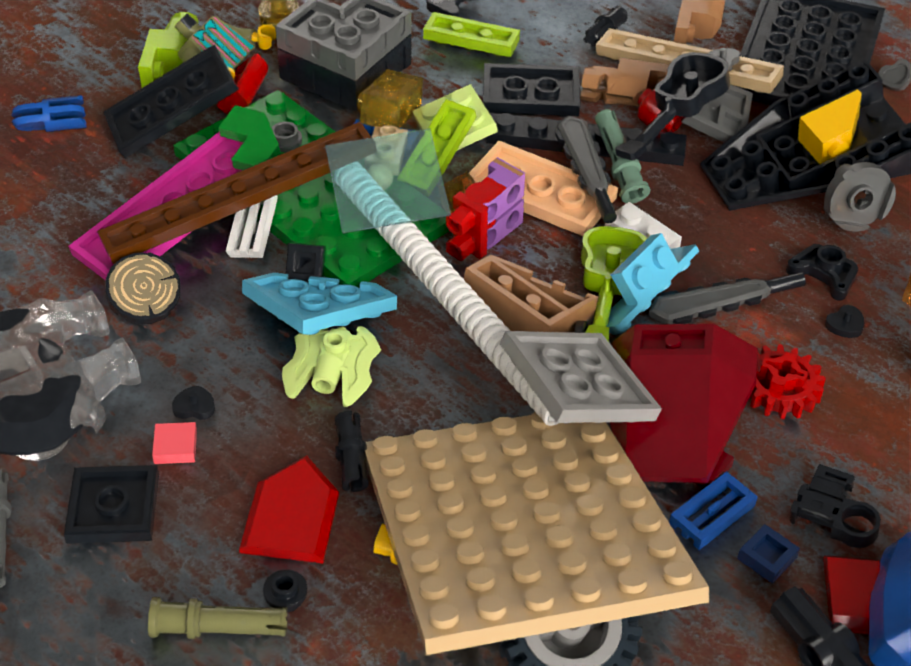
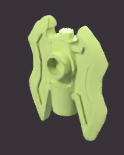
M359 326L356 329V335H352L345 327L332 328L330 331H328V328H325L313 335L299 333L294 337L296 344L294 356L283 366L282 370L284 389L289 398H296L312 376V387L323 394L334 392L339 380L342 379L343 407L352 405L368 389L372 382L369 372L371 362L381 352L376 337L368 329Z

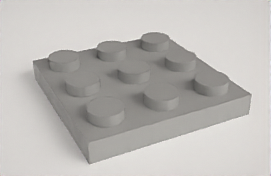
M505 331L500 345L556 423H632L656 421L662 410L602 333Z

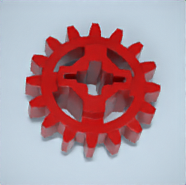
M778 344L776 351H771L767 345L762 346L761 354L758 353L756 385L749 397H752L750 407L753 409L759 406L764 407L765 416H769L772 411L778 412L780 419L785 420L788 412H791L796 418H801L803 409L809 413L813 412L815 404H820L824 392L823 387L826 378L820 375L821 365H810L812 356L809 354L803 357L798 356V348L795 347L790 352H786L782 344Z

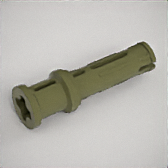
M152 597L148 616V634L150 638H157L160 633L186 634L188 639H196V637L201 636V633L280 635L281 637H286L288 609L287 607L203 605V601H199L198 598H191L189 602H165L160 597Z

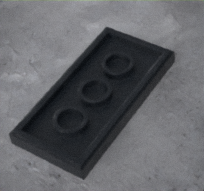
M214 44L108 108L103 113L119 152L124 158H127L236 92L239 88L221 53Z

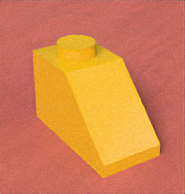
M859 90L853 91L800 117L798 140L819 164L850 151L860 112L862 93Z

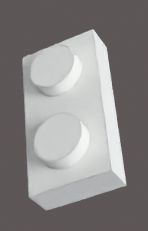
M630 202L615 211L617 219L614 222L605 223V226L622 227L638 231L645 235L646 238L653 234L662 233L670 249L678 248L681 244L682 237Z

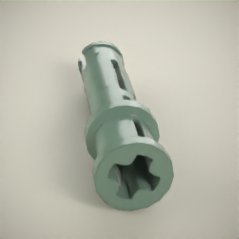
M611 109L602 110L597 113L594 120L612 160L611 174L613 179L618 181L621 191L619 195L621 200L626 204L628 202L632 204L640 202L651 191L648 183L643 181L640 174V162L637 159L631 161L616 156L615 147L625 143L626 140L618 124L615 112L611 111Z

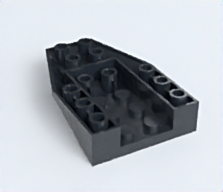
M864 60L775 101L700 163V167L729 211L824 193L834 178L836 170L844 164L874 163L886 171L890 178L911 174V122L905 124L886 101L883 93L882 78L869 62ZM859 90L862 93L860 112L850 151L819 164L798 140L800 117L853 91Z

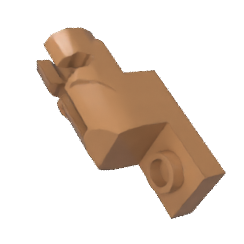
M682 0L674 42L687 44L693 43L694 38H713L722 23L725 0Z
M620 58L618 69L603 66L585 67L580 100L597 103V101L603 99L605 104L639 107L640 105L637 102L641 94L648 88L655 89L656 85L666 77L669 65Z

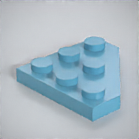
M270 273L242 280V294L304 335H313L321 329L332 326H347L351 321L362 318H376L381 316L382 313L397 309V295L373 282L361 281L360 288L353 285H339V279L310 276L309 283L297 279L288 280V274Z

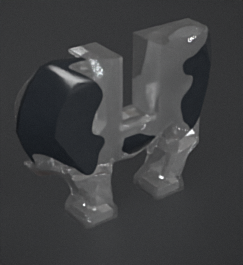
M92 290L83 294L80 299L54 301L40 298L25 306L0 312V381L30 369L28 372L0 383V454L16 455L29 461L51 458L61 452L69 439L83 426H91L95 434L98 433L107 419L105 409L100 404V401L109 392L119 385H137L142 383L137 360L123 337L114 341L110 348L103 349L93 356L76 361L69 348L66 347V340L71 339L74 335L90 334L104 337L110 334L105 310Z

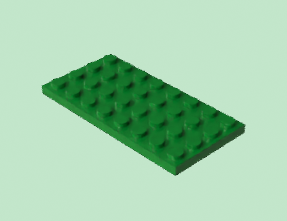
M279 90L244 107L265 113L271 128L279 122L294 123L302 134V144L300 146L336 132ZM225 118L174 144L175 156L183 160L219 132L218 127ZM366 158L357 161L364 169ZM335 171L278 194L270 232L287 246L290 242L326 246L324 276L339 279V285L346 284L360 288L361 281L369 282L403 261L389 243L385 241L383 236L364 217L361 211L357 209L356 205L336 185L334 181ZM393 176L391 186L384 192L398 205L400 210L416 225L417 229L422 232L431 243L449 232L446 227V216L448 213L410 185L398 181V176ZM261 204V205H260V209H259V213H258V217H257V222H258V223H259V221H260V217H261V213H262V209H263V205H264V204Z

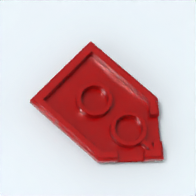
M307 455L258 482L239 547V553L324 563L339 499V491Z
M824 555L823 562L829 620L833 624L840 622L846 625L852 633L869 634L871 593L880 572V560Z

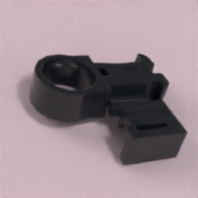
M821 464L818 465L809 488L808 484H803L799 488L797 501H793L790 513V522L792 524H795L797 517H801L832 528L830 538L854 548L868 547L876 541L881 518L879 512L872 505L866 502L855 501L842 495L844 490L852 492L855 481L854 475ZM852 516L864 517L872 523L874 528L868 532L861 531L849 526L844 520Z

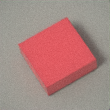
M196 422L155 424L152 452L154 464L195 462Z

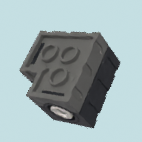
M308 0L275 26L280 79L294 83V85L309 92L317 93L321 97L339 105L342 104L355 112H358L385 85H388L400 75L403 69L412 64L411 11L384 0H347L342 5L325 0Z

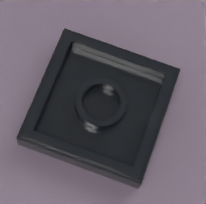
M158 466L74 467L64 530L66 544L152 541L159 480Z

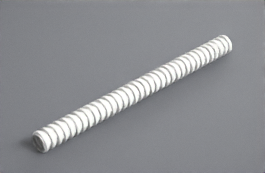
M356 161L337 169L334 174L336 185L356 205L357 209L383 236L385 241L389 243L391 248L395 250L407 266L412 269L413 273L418 276L419 280L424 283L432 295L436 297L462 329L467 332L468 336L487 355L488 359L507 378L508 382L514 386L515 390L521 394L522 398L527 401L536 414L542 418L543 422L549 426L559 424L550 416L549 411L530 388L528 382L500 345L505 331H510L509 328L504 325L501 319H498L490 307L472 290L464 278L453 269L445 257L435 249L434 245L417 229L416 225L389 198L388 194L362 168L359 162Z

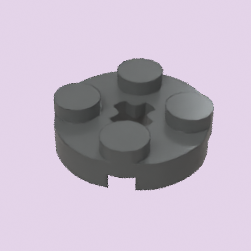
M859 162L853 165L844 164L836 170L834 178L827 187L824 198V211L840 228L852 232L864 231L871 228L868 224L874 222L877 218L882 220L890 212L896 197L895 185L891 182L887 172L877 164L870 162ZM863 191L866 194L865 198H860L855 203V196Z

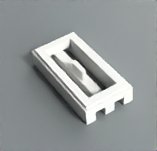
M277 195L235 213L226 247L229 257L263 258L278 199ZM261 204H264V205H263V209H262V213H261V217H260V221H259V225H258V229H257V233H256V237H255V241H254V245H253V249H250L252 237H253V234H255V232H256V228H257V224H258V223H257V217H258L260 205H261Z

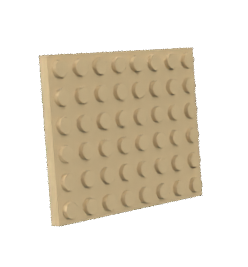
M534 412L528 416L516 418L499 417L491 422L479 424L461 423L453 428L436 431L428 429L419 430L414 434L399 437L381 436L374 441L365 442L367 444L365 462L426 655L709 602L708 584L606 422L559 423L549 426Z

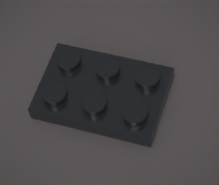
M484 63L483 104L489 113L557 115L561 117L568 115L579 116V67Z

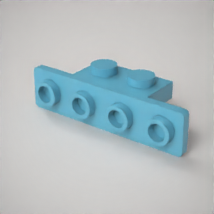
M662 233L653 234L611 274L622 298L611 308L607 326L609 327V333L618 335L630 328L631 321L637 314L647 310L652 305L651 300L658 293L669 288L672 284L671 280L691 265L690 260L699 252L696 244L670 249Z

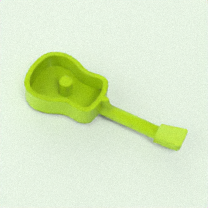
M601 226L589 229L583 235L581 261L584 266L583 285L586 289L599 293L593 324L588 326L585 333H602L609 342V327L607 326L613 296L621 295L611 274L647 239L642 233L622 227Z

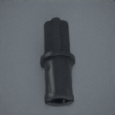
M616 6L606 15L597 17L594 24L585 31L584 42L590 43L592 47L596 46V43L609 28L617 29L627 21L628 15L626 10L621 6Z

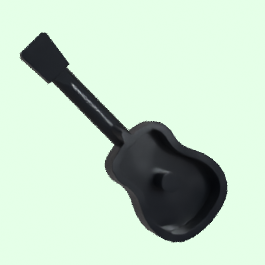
M700 52L685 53L676 57L670 63L666 77L655 87L657 108L661 110V113L635 140L630 139L615 147L616 156L631 161L636 160L647 151L646 147L675 116H695L705 104L722 96L730 87L728 62L715 55Z

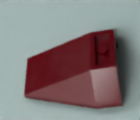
M635 324L610 344L660 405L662 410L656 421L610 422L611 430L643 482L708 483L756 385L758 348L716 324Z

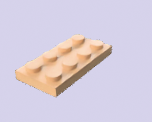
M498 141L465 177L464 188L466 189L473 183L481 182L488 176V165L498 157L525 172L524 197L522 198L524 199V213L580 236H583L585 232L592 229L602 217L594 197L588 194L586 189L580 187L578 183L579 175L573 173L572 169L502 141ZM610 184L607 193L611 203L617 198L618 187Z

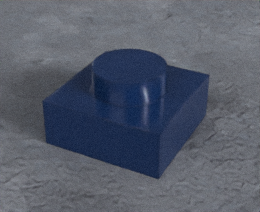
M764 524L740 548L737 559L773 584L797 559L800 548Z

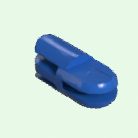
M83 96L42 99V102L18 105L12 110L11 116L15 118L12 120V124L21 131L46 129L47 132L87 128L86 120L82 119L85 117V108L82 106L84 103Z

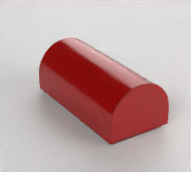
M254 53L235 69L234 81L239 90L217 102L216 106L227 115L235 105L240 107L249 106L266 77L268 65L258 53Z

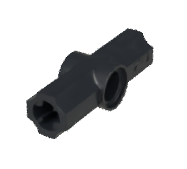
M795 586L783 592L772 603L770 612L798 645L797 650L803 666H869L860 656L859 644L852 631L840 622L833 624L803 588L798 589Z

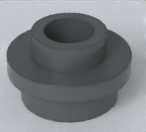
M279 122L273 125L272 130L281 152L291 151L302 144V134L294 123Z

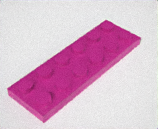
M218 132L70 244L69 249L72 256L106 281V277L114 264H112L97 231L243 171L234 168L231 160L243 142L221 137L220 132ZM191 232L142 253L162 256Z

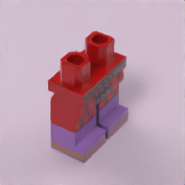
M497 157L488 165V176L485 179L468 186L465 194L460 191L453 196V211L446 216V227L453 233V237L446 242V252L459 261H463L470 254L481 259L487 254L488 249L492 248L523 223L524 199L522 198L524 197L525 172Z

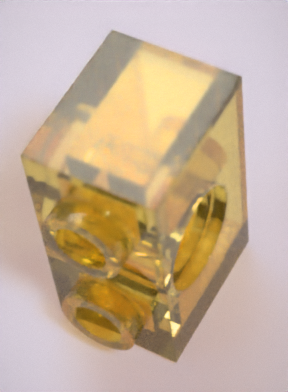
M387 69L360 93L357 102L358 110H361L360 122L374 127L391 125L400 129L413 116L412 111L421 107L423 78Z

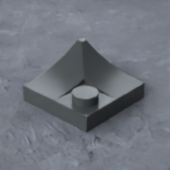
M730 84L729 89L722 96L705 104L695 116L682 117L681 122L725 143L748 124L753 93Z

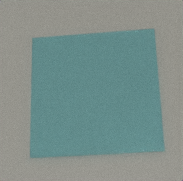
M431 129L325 145L342 233L451 215Z

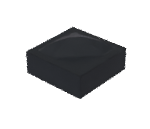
M288 243L286 261L288 280L297 279L309 282L310 276L324 277L326 246Z

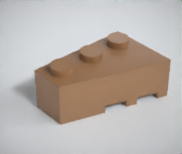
M489 255L465 268V282L471 286L472 290L482 298L484 303L490 307L491 311L497 315L498 319H501L510 331L575 333L577 321H586L588 326L592 325L599 298L596 295L587 293L584 298L565 290L566 284L554 280L551 285L532 277V270L494 255Z

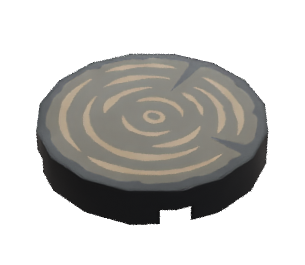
M133 253L122 257L111 267L106 277V299L111 310L117 315L119 314L121 317L126 318V321L133 324H153L164 320L177 305L180 299V278L175 267L165 258L152 253Z

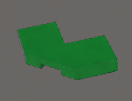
M235 105L218 127L221 137L243 142L231 159L233 167L236 169H248L279 156L281 153L278 141L263 112Z

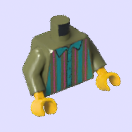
M187 13L175 26L187 39L178 51V56L183 63L215 44L234 80V70L256 47L254 45L256 42H258V46L261 49L267 50L272 46V40L276 39V28L270 24L261 25L256 31L255 29L240 28L228 24L217 16H212L205 24L200 26Z

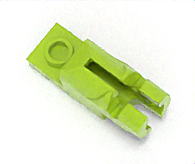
M178 12L170 18L165 29H149L138 65L142 88L183 63L178 56V51L187 39L175 26L187 13L198 23L199 20L196 15L190 12Z

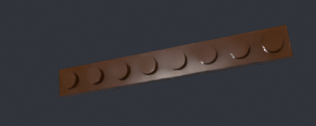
M358 122L97 232L112 264H115L124 256L142 253L377 153L376 143L362 123Z

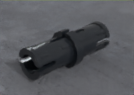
M343 411L335 417L338 446L335 447L336 459L340 461L343 489L348 491L350 489L349 482H351V492H359L366 489L369 485L365 466L367 444L363 441L361 435L360 415L355 412L353 414L354 421H352V411Z

